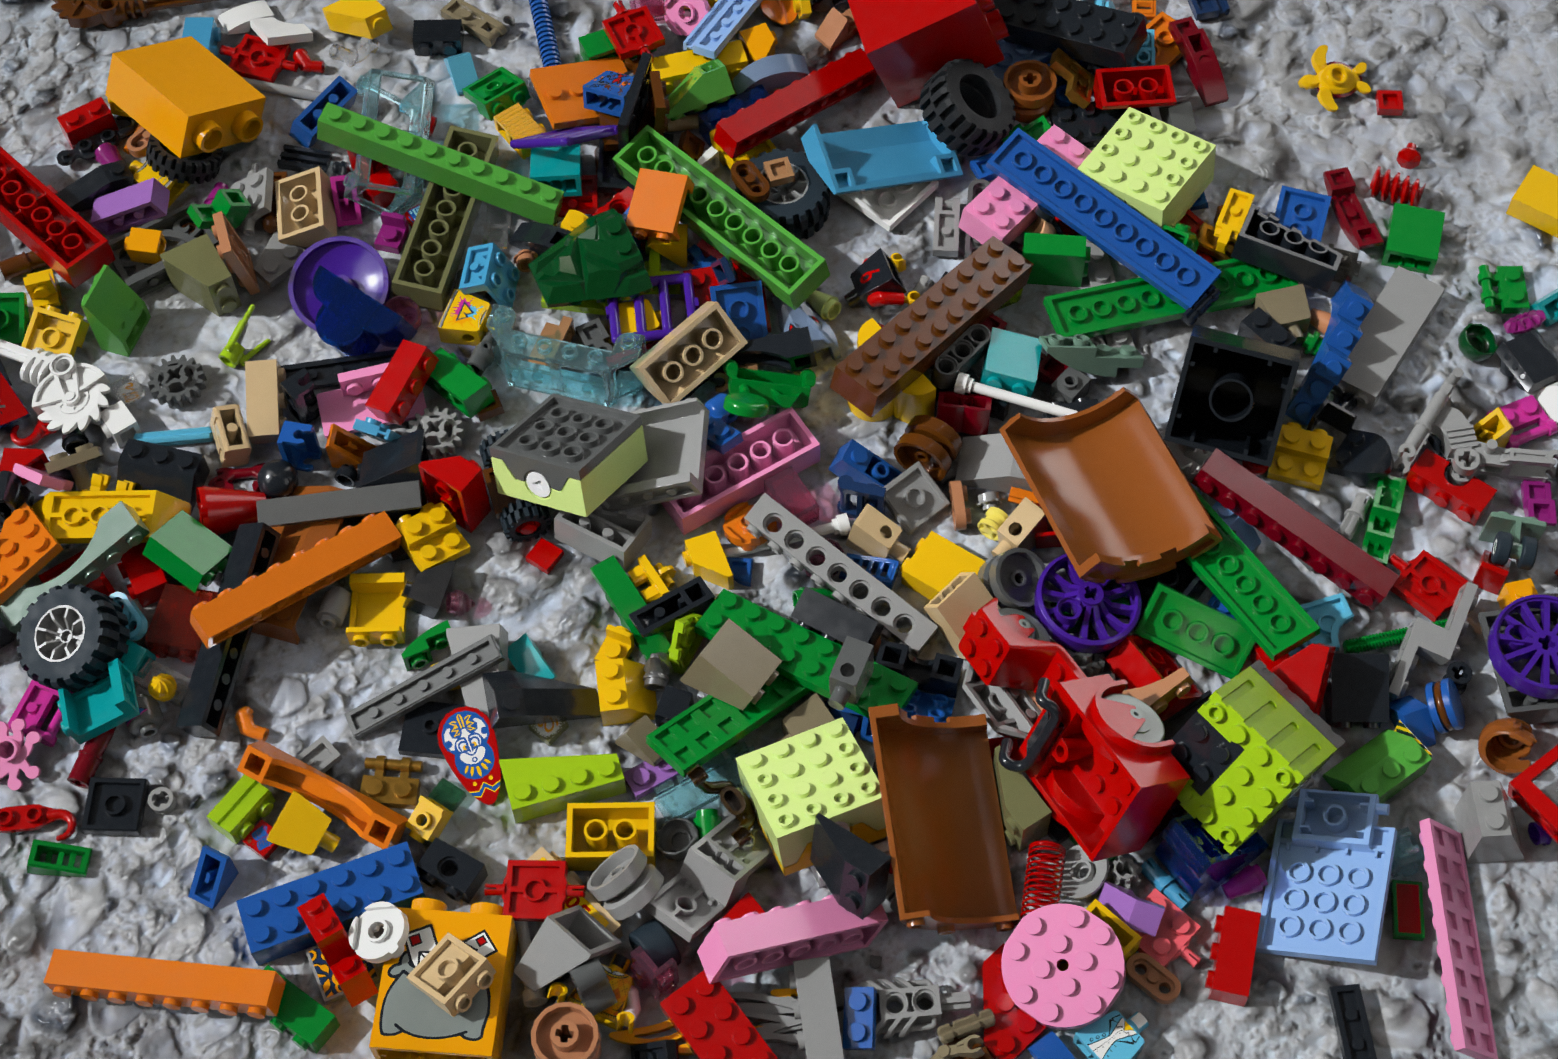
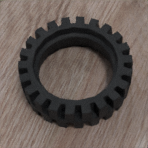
M150 134L146 161H148L149 167L152 166L154 172L159 171L160 176H168V180L171 181L178 179V183L183 184L184 181H187L188 184H194L195 181L198 184H203L204 180L209 182L212 178L215 179L217 177L222 162V148L210 153H200L199 155L203 156L204 160H184L166 152L164 149H167V147Z

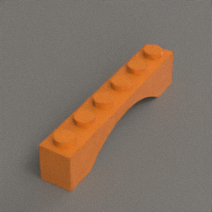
M263 740L248 744L237 768V771L261 784L292 793L293 790L298 792L308 801L341 819L361 838L381 849L399 844L406 829L407 817Z

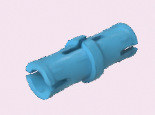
M1152 857L1148 858V863L1145 861L1140 866L1142 867L1141 873L1158 891L1184 911V908L1186 909L1193 899L1175 882L1176 878L1173 875H1168Z

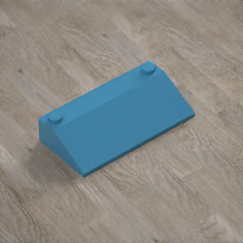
M924 120L820 134L818 125L813 124L801 137L808 161L834 195L963 176L955 150L951 151L946 147L945 143H940L936 139L935 133H931L929 130L928 122Z

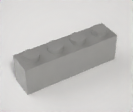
M829 956L793 961L794 970L788 971L790 989H797L798 1000L792 1001L794 1017L795 1019H801L802 1031H797L799 1050L805 1049L806 1059H844Z

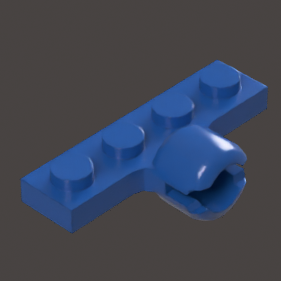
M719 393L704 405L710 411L707 445L724 455L744 440L742 433L729 425L737 420L738 415L729 413L723 408L724 399L728 394Z

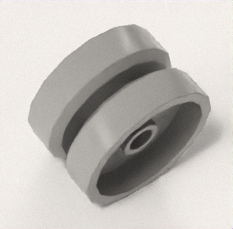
M633 844L619 849L601 863L588 880L587 889L598 901H604L603 907L616 921L623 920L641 910L653 899L663 884L664 876L653 864H647L646 855L637 845Z

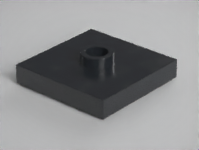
M429 701L405 714L398 748L399 754L445 759L438 743L437 733L439 724L447 713L455 708L464 707V705Z
M91 777L81 832L94 835L140 836L150 784L148 779Z

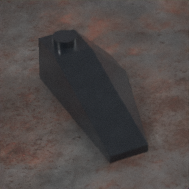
M511 670L482 674L491 729L601 717L598 693L595 688Z

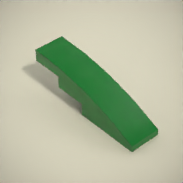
M1391 475L1386 476L1383 480L1378 478L1361 546L1363 551L1385 566L1388 563L1407 481L1406 479Z
M612 555L591 567V575L604 591L606 600L620 618L621 625L633 634L634 643L645 659L648 660L652 653L663 652L669 654L668 649L671 644L664 633L643 638L630 620V613L647 604L615 556Z

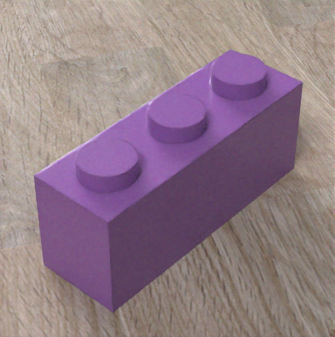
M151 178L94 199L90 223L104 235L110 236L167 215L170 191L158 180Z

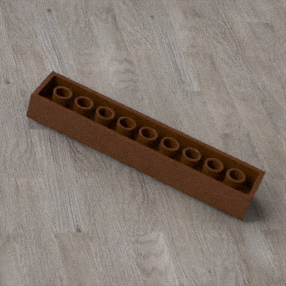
M992 236L836 365L830 388L872 418L934 365L936 359L970 326L984 322L1026 286L1034 264Z

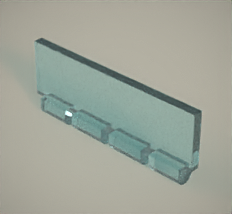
M742 741L726 750L728 759H725L723 754L719 753L703 764L702 768L709 776L706 781H730L734 785L741 787L736 758L755 751V747L752 745L748 748L746 743ZM681 775L676 776L679 783L677 786L670 779L653 788L656 794L653 801L666 821L675 817L683 818L720 798V794H706L702 792L698 787L694 786V783L688 776L684 778Z

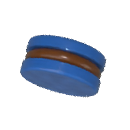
M1445 678L1441 681L1427 683L1425 686V696L1436 730L1440 734H1444L1449 731L1464 729V709L1453 680Z

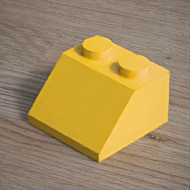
M625 658L595 661L603 726L633 723L645 715L650 720H656V692L644 687L643 676L646 674L644 664Z

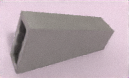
M500 623L446 628V635L452 655L490 634H493L498 642L505 660L460 684L465 705L479 709L489 718L482 674L507 671L508 632Z

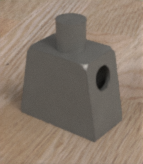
M850 636L846 637L829 677L831 696L828 704L832 708L844 710L847 702L852 704L858 703L874 672V645Z

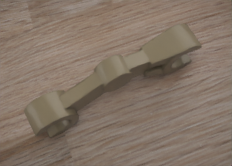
M970 1035L957 1044L941 1045L930 1059H951L958 1056L980 1058L985 1052L981 1047L972 1049V1046L977 1043H984L979 1035Z

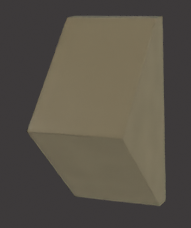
M647 715L634 722L615 740L616 745L654 767L663 760L660 755L646 744V736L657 729V726Z

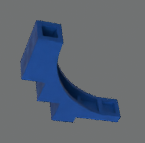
M1346 279L1343 280L1330 300L1332 311L1325 336L1306 376L1288 403L1285 415L1306 427L1312 415L1325 401L1334 385L1339 384L1351 366L1352 362L1349 354L1363 335L1360 325L1374 306L1365 290Z

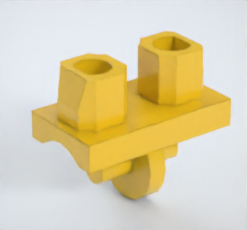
M645 554L638 557V565L628 571L627 575L635 587L647 582L649 587L640 591V595L645 603L649 604L669 593L668 588L675 585L673 578L676 575V570L671 565L664 567L662 563H657L654 569Z

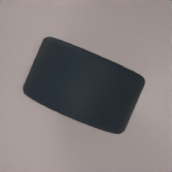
M655 919L647 921L629 934V942L635 955L653 977L661 978L681 964V955L675 942L666 929Z

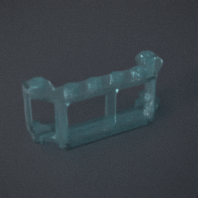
M494 303L486 327L496 341L493 350L494 362L500 367L510 386L549 395L554 393L606 407L617 404V399L630 393L634 396L642 391L643 385L632 370H619L617 378L615 371L638 360V357L640 358L647 352L645 335L623 333L616 339L612 351L515 331L513 330L516 322L515 311L508 306ZM520 358L547 363L549 366L520 360ZM561 367H567V368H572V369H577V370H581V371H586V372H591V373L599 374V375H601L603 378H601V377H596V376H592V375H587V374H582V373H578V372H573V371H569V370H564V369H561Z

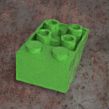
M717 58L694 67L667 98L670 106V113L665 114L667 119L675 121L685 116L684 113L688 111L699 112L706 109L709 103L714 101L722 103L729 100L730 95L735 94L726 66Z
M105 264L100 272L95 275L90 290L83 296L81 301V307L101 350L129 357L151 318L145 302Z

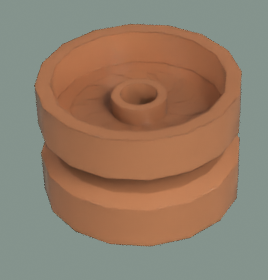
M572 1002L555 1003L545 1008L534 1021L531 1030V1044L536 1059L600 1058L602 1048L598 1024L592 1013L582 1005Z

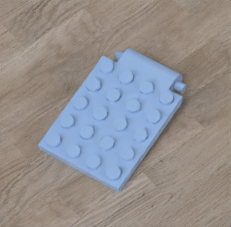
M1301 788L1299 797H1292L1287 802L1288 808H1297L1295 820L1278 818L1267 876L1268 885L1265 887L1256 952L1377 966L1397 837L1396 828L1379 827L1377 824L1379 815H1389V804L1380 803L1378 794Z

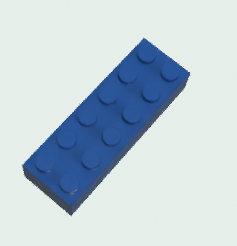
M406 841L248 896L236 902L251 955L259 966L317 945L297 907L322 893L325 894L346 932L349 931L355 917L360 918L366 912L364 908L372 903L384 901L396 907L411 908L414 899L426 898L411 850Z

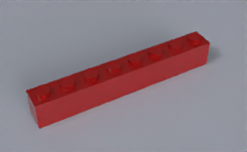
M859 48L853 52H848L842 58L829 62L825 67L810 72L808 76L793 81L789 86L777 89L772 95L757 100L753 105L741 108L736 114L728 118H722L716 125L713 140L734 159L873 84L877 72L863 49Z

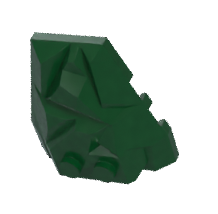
M614 208L588 218L528 264L548 308L581 305L582 301L595 299L597 303H604L606 298L621 297V301H625L653 291L642 255L622 215L618 214Z

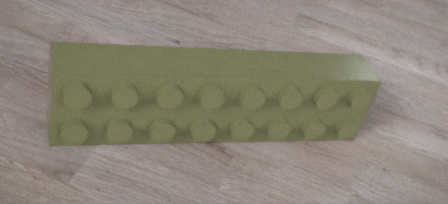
M450 125L443 146L493 165L496 164L499 156L498 136ZM429 181L392 280L394 300L435 310H444L482 203L481 200Z

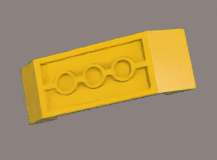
M158 490L49 492L32 505V509L59 544L90 543L96 531L99 518L122 501L134 508L149 529L150 533L141 542L146 543L154 532L181 510L190 515L192 506L186 501Z

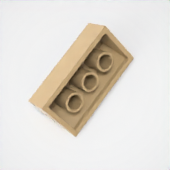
M707 301L629 368L642 385L662 404L679 402L748 342L719 303Z

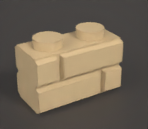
M239 405L215 406L212 408L210 426L222 467L248 464L252 448Z

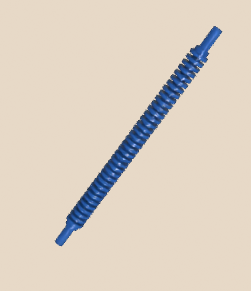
M529 0L543 67L562 65L548 0Z

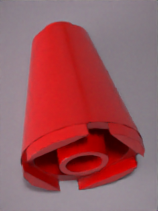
M210 486L196 488L197 508L200 514L199 522L217 536L237 530L239 524L258 523L256 501L271 499L270 497L266 498L264 492Z

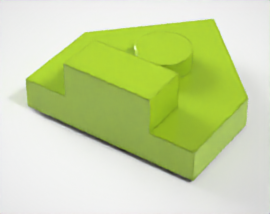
M692 613L675 621L672 643L668 651L669 660L676 673L682 675L685 673L704 638L694 633L695 625L702 615Z

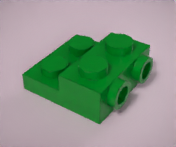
M502 66L462 89L465 98L473 102L477 106L479 113L490 121L494 120L495 115L514 104L519 103L520 106H523L531 98L525 81Z

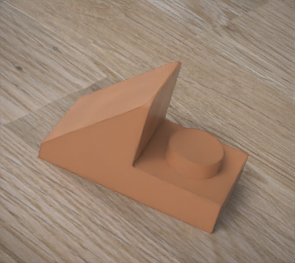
M833 7L815 33V38L829 51H832L859 33L851 9L849 8L845 12L840 13Z

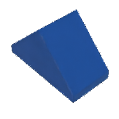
M1410 695L1389 702V718L1395 728L1399 720H1401L1426 748L1436 744L1433 723L1426 704Z
M204 845L188 897L214 909L239 874L232 859L210 846Z

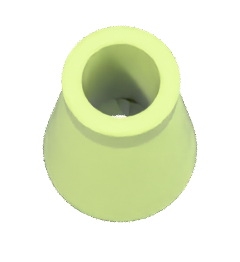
M817 290L805 300L822 319H835L842 307L837 297Z

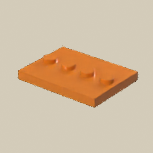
M619 56L530 69V79L553 130L599 123L598 111L584 108L583 85L605 71L621 74L628 72L623 60L621 61Z

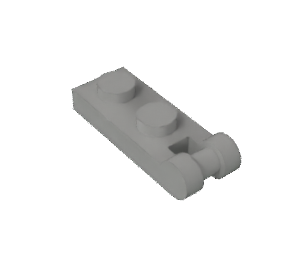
M935 197L933 256L958 257L960 198L943 200V197Z

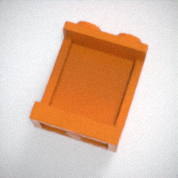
M640 168L626 219V225L632 236L639 239L653 237L663 243H670L671 240L679 242L680 235L677 233L684 202L687 193H693L695 185L688 175Z

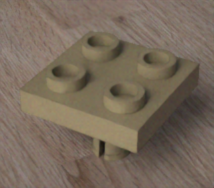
M87 443L76 447L77 453L68 456L67 452H61L50 456V462L44 464L48 474H54L65 469L67 471L70 470L77 491H82V489H90L91 479L86 468L87 462L103 457L104 454L101 446L94 447L93 443Z

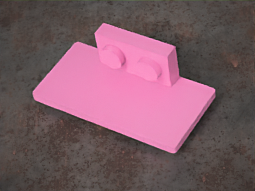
M389 362L339 373L337 375L341 389L316 395L326 439H328L332 424H336L351 433L358 432L352 429L355 419L365 421L366 417H369L385 425L394 424L377 418L365 406ZM423 390L417 397L404 422L416 419V413L421 416L424 415V409L427 406Z

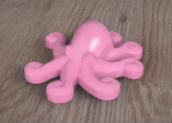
M24 719L12 721L11 729L13 735L9 736V725L6 722L0 721V780L9 774L8 787L15 791L23 787V782L18 778L21 769L30 779L38 778L41 774V768L31 766L27 758L31 755L34 745L41 742L42 736L38 732L31 731L27 734L24 744L22 731L26 727Z

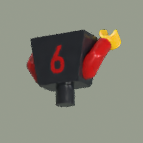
M880 248L869 258H866L851 273L850 278L854 289L844 295V298L851 308L863 302L870 310H876L881 306L887 305L903 306L904 303H908L909 306L921 295L917 291H911L907 296H904L907 291L899 272L906 270V260L902 259V255L899 253L892 254L890 258Z

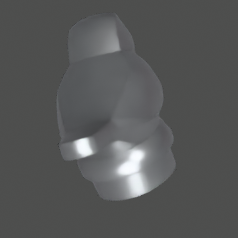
M652 653L644 666L646 674L643 676L646 689L664 691L666 685L669 684L668 676L672 673V664L667 653Z

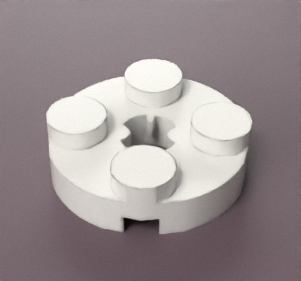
M384 901L375 902L365 907L366 912L360 918L356 916L349 929V943L352 949L355 950L358 956L370 963H382L391 958L401 956L409 935L407 915L393 904ZM384 926V933L379 938L373 937L374 932H378L380 927Z

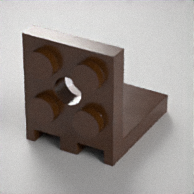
M649 71L647 106L637 134L646 125H649L662 136H664V131H668V119L665 114L670 113L669 100L664 99V96H666V82L661 81L660 71ZM598 112L600 126L618 125L620 117ZM618 134L602 138L604 151H618Z

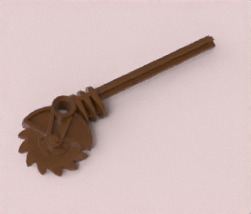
M53 0L56 4H53L51 8L55 12L60 13V19H68L70 27L88 28L99 24L107 28H115L124 21L130 20V18L138 19L141 16L147 18L151 11L218 0Z

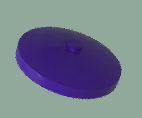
M349 236L329 237L307 248L295 262L288 282L290 303L297 316L312 330L332 337L350 336L371 326L386 308L391 292L390 273L383 258L368 243Z

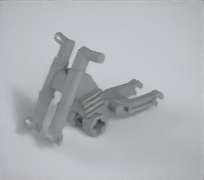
M1457 367L1445 379L1439 391L1434 394L1419 420L1414 422L1413 430L1405 443L1398 449L1397 456L1399 458L1394 462L1392 472H1396L1399 467L1403 468L1401 476L1406 477L1417 454L1427 444L1426 440L1430 433L1436 435L1441 441L1444 458L1451 463L1448 471V480L1456 486L1466 485L1473 476L1480 474L1497 476L1504 479L1530 480L1545 483L1548 479L1546 473L1550 474L1551 478L1556 476V468L1554 467L1556 460L1553 458L1558 460V450L1506 449L1498 447V443L1494 439L1488 440L1487 443L1477 441L1473 425H1470L1460 410L1451 407L1453 389L1464 374L1463 370Z

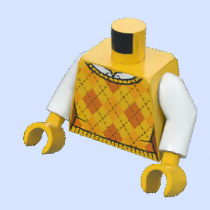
M615 954L609 967L604 964L601 965L606 972L618 1003L593 1017L596 1022L616 1031H622L623 1026L628 1027V1033L632 1034L634 1023L641 1012L639 991L634 987L633 978L625 974L631 961L623 955ZM571 977L562 983L554 982L551 984L547 995L548 999L552 996L559 997L557 1003H562L568 997L567 1002L583 1006Z

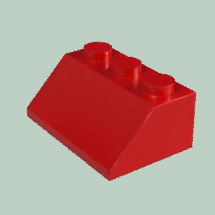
M1169 65L1096 69L1093 85L1096 108L1107 110L1129 107L1174 106L1177 103Z
M462 456L422 461L418 467L428 503L436 505L442 502L456 520V524L472 533L491 511L481 466L474 460L468 461Z
M1139 635L1127 636L1105 658L1110 665L1111 672L1116 677L1126 680L1128 683L1127 690L1154 683L1180 669V666L1164 647ZM1193 683L1188 693L1179 698L1176 696L1168 702V707L1158 716L1161 721H1165L1199 699L1203 693Z

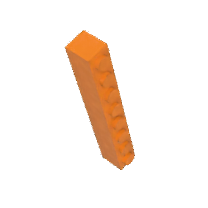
M385 511L377 515L372 513L366 516L358 525L354 527L349 525L343 528L333 538L321 539L308 551L300 550L290 560L282 564L280 562L273 564L265 573L259 576L252 575L243 581L242 585L234 589L227 588L218 594L217 598L209 602L202 601L198 603L191 611L190 623L206 648L209 649L398 549L402 535Z
M54 949L43 983L53 991V995L60 998H70L71 995H76L88 1001H97L98 998H105L116 1004H125L126 1001H133L144 1007L162 1004L164 1007L172 1010L190 1007L192 1010L200 1013H208L210 1009L219 1010L220 1013L229 1016H236L238 1012L247 1013L248 1016L264 1019L265 1015L277 1016L286 981L276 971Z

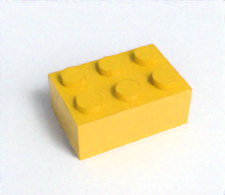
M655 802L567 803L565 859L568 863V871H595L613 853L633 844L637 845L646 855L647 864H653L656 867L657 815Z

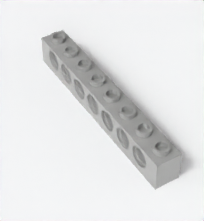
M766 493L760 497L744 517L745 523L748 525L746 530L756 538L760 536L765 538L769 542L767 546L778 555L783 552L790 558L788 562L801 572L804 569L812 575L810 579L820 588L826 586L832 590V597L839 603L845 605L847 602L855 608V611L884 625L881 635L886 639L891 636L899 644L909 646L910 654L913 653L918 657L937 634L938 626ZM777 521L782 524V528L778 532H770L767 529L768 525L771 522ZM793 538H800L804 541L803 545L798 549L790 548L789 542ZM816 554L825 557L824 563L819 566L810 563V559ZM843 571L847 577L843 582L838 583L831 579L833 573ZM857 588H865L869 593L866 598L857 599L853 596V592ZM880 604H885L890 608V612L886 616H879L875 613V608ZM907 621L912 625V629L908 633H901L896 628L898 623Z

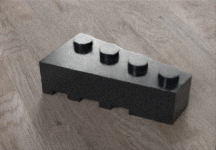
M1252 203L1236 240L1231 257L1328 293L1343 255L1316 239H1306L1302 231L1295 227L1292 229L1285 227L1279 223L1280 219L1270 214L1268 217L1259 212L1260 207Z

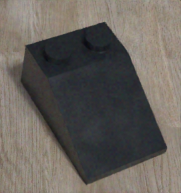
M817 814L815 817L810 860L837 903L863 920L885 901L891 857L824 815Z

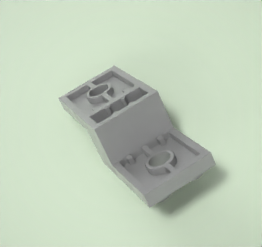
M733 814L727 817L689 848L679 874L661 887L643 909L690 943L738 902L748 877L774 855L757 823H754L749 830L754 838L747 843L748 845L740 848L737 841L730 835L736 830L740 821ZM686 906L690 910H685L681 907Z

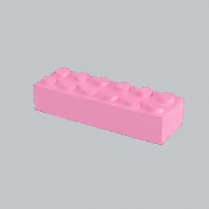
M1055 124L1037 140L1076 169L1092 152ZM998 176L963 209L958 227L982 245L994 236L1008 246L1038 218L1035 209L1039 204Z
M792 407L743 432L742 437L744 441L724 455L714 449L707 451L702 495L661 502L683 535L726 513L733 506L752 499L820 461V443Z
M828 895L820 901L811 902V900H804L792 907L777 906L768 912L761 914L750 912L738 919L722 918L714 923L713 928L704 938L697 953L709 984L793 965V961L832 956L867 948L888 922V917L882 904H880L862 920L840 906L833 895Z

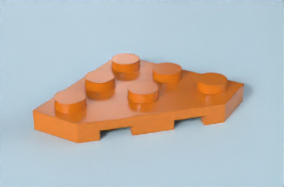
M26 502L14 510L4 521L0 533V606L64 550L39 516Z

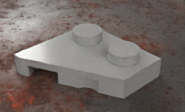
M276 231L271 236L255 265V273L272 289L290 276L295 262L305 250L300 246L280 243L278 241V231Z

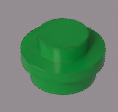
M1315 331L1314 334L1310 332L1307 334L1301 345L1305 348L1304 354L1307 355L1309 353L1314 356L1318 352L1324 338L1320 336V332Z

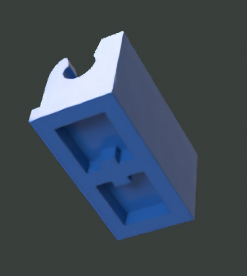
M284 421L277 440L282 459L291 463L296 470L313 471V465L303 463L307 458L318 460L322 456L313 425Z

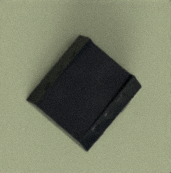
M1534 328L1530 332L1504 343L1502 341L1495 353L1500 358V372L1508 377L1515 376L1516 386L1521 390L1527 391L1528 394L1558 381V356Z

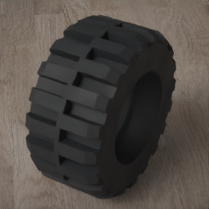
M953 59L938 70L924 84V88L921 90L920 109L923 110L922 116L924 121L928 122L929 130L931 133H935L936 139L940 143H945L946 147L951 151L956 150L957 154L979 156L988 153L1010 133L1014 127L1016 111H1014V101L1010 99L1011 94L1008 88L1004 87V82L1000 77L997 78L994 75L995 72L990 68L986 69L984 64L980 62L974 63L971 59Z

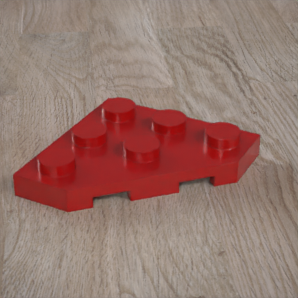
M1003 943L982 965L983 1010L991 1009L996 1019L994 1026L984 1029L983 1047L987 1048L993 1059H1017L1049 1027L1043 1026L1019 1009L1007 992L1001 968L1002 953L1005 945Z

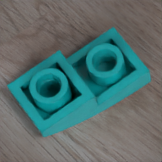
M527 633L508 646V658L517 672L553 680L557 677Z

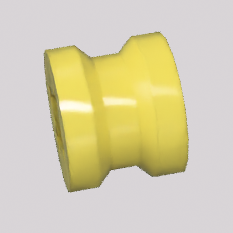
M990 507L986 511V517L977 523V528L988 539L998 541L997 531L1009 516L997 507Z

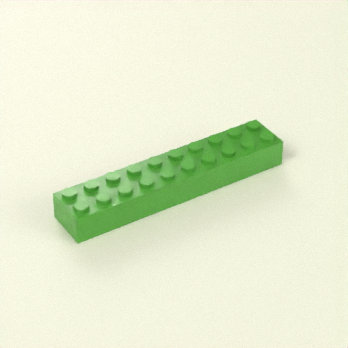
M646 125L612 158L619 175L633 186L636 185L640 168L688 175L695 185L693 193H687L680 222L688 224L690 230L721 254L729 256L735 265L756 281L761 280L762 285L792 309L796 310L830 276L826 260L649 125Z

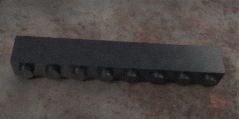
M264 522L239 524L218 594L227 588L234 589L242 585L243 581L252 575L259 576L265 573L273 564L281 534ZM253 626L209 649L202 642L176 727L193 737L220 736Z

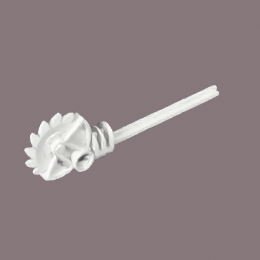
M0 339V355L23 363L20 369L21 381L38 386L33 395L32 408L39 415L38 419L40 421L49 423L47 426L49 431L62 429V433L67 435L77 427L80 431H84L88 427L91 418L97 422L100 420V407H109V402L104 394L111 392V389L107 386L110 381L99 368L87 363H77L73 356L68 353L54 354L40 347L30 350Z

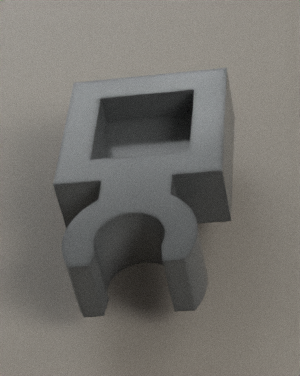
M599 318L575 327L576 334L587 352L593 350L594 359L597 363L602 362L600 354L603 352L608 353L610 357L614 356L613 348L609 344L610 336Z

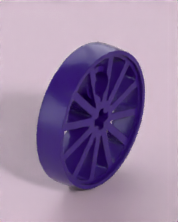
M1064 554L1050 562L1043 570L1035 590L1034 608L1038 621L1044 626L1048 635L1055 642L1076 652L1101 653L1115 648L1133 631L1141 614V594L1136 581L1120 583L1122 587L1107 591L1103 589L1112 579L1106 580L1104 584L1082 580L1079 578L1067 554ZM1064 568L1072 584L1056 572ZM1046 581H1049L1062 592L1047 590L1044 584ZM1128 596L1130 605L1111 601ZM1044 600L1055 602L1057 606L1047 609ZM1062 612L1071 613L1073 616L1067 617ZM1111 613L1129 616V623L1121 622ZM1081 616L1080 635L1078 638L1067 633V631L1076 625ZM1089 620L1099 640L1087 639ZM1102 621L1118 634L1110 637Z
M1529 595L1511 602L1495 619L1488 635L1489 657L1497 673L1516 690L1536 698L1558 699V685H1550V668L1554 670L1558 677V623L1550 631V611L1558 613V597ZM1537 608L1541 610V627L1530 609ZM1513 613H1519L1527 626L1512 618L1510 615H1512ZM1500 626L1506 627L1503 634L1499 633ZM1512 635L1518 636L1521 640L1515 639ZM1501 648H1502L1506 653H1508V654H1505V655H1504V654L1502 653ZM1528 659L1529 662L1521 673H1518L1510 665V663L1518 660ZM1535 665L1540 668V683L1526 678Z

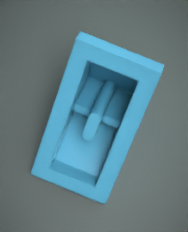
M464 52L444 58L457 95H463L462 89L478 80L471 53Z

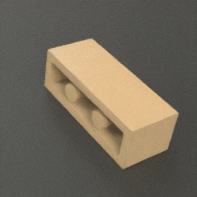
M277 359L245 361L247 435L252 444L277 443L285 420L287 421V418L283 417V408H287V401L284 393H282L280 384L286 379L285 368L280 366Z

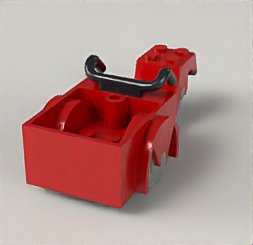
M998 598L991 599L978 611L971 612L963 626L965 634L959 643V650L986 685L1034 691L1036 702L1043 708L1015 754L1016 760L1010 758L1013 747L1012 739L1004 738L1002 740L999 751L1000 764L1013 772H1026L1038 788L1039 796L1052 811L1051 816L1069 830L1092 862L1140 851L1190 779L1188 773L1171 753L1176 743L1173 739L1162 741L1165 736L1164 725L1151 707L1135 697L1122 694L1128 684L1125 679L1114 681L1109 674L1087 677L1063 646L1056 642H1050L1048 632L1037 619L1017 609H998Z

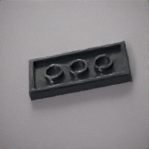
M642 52L618 122V152L636 136L647 105L649 71H652V56L650 53Z

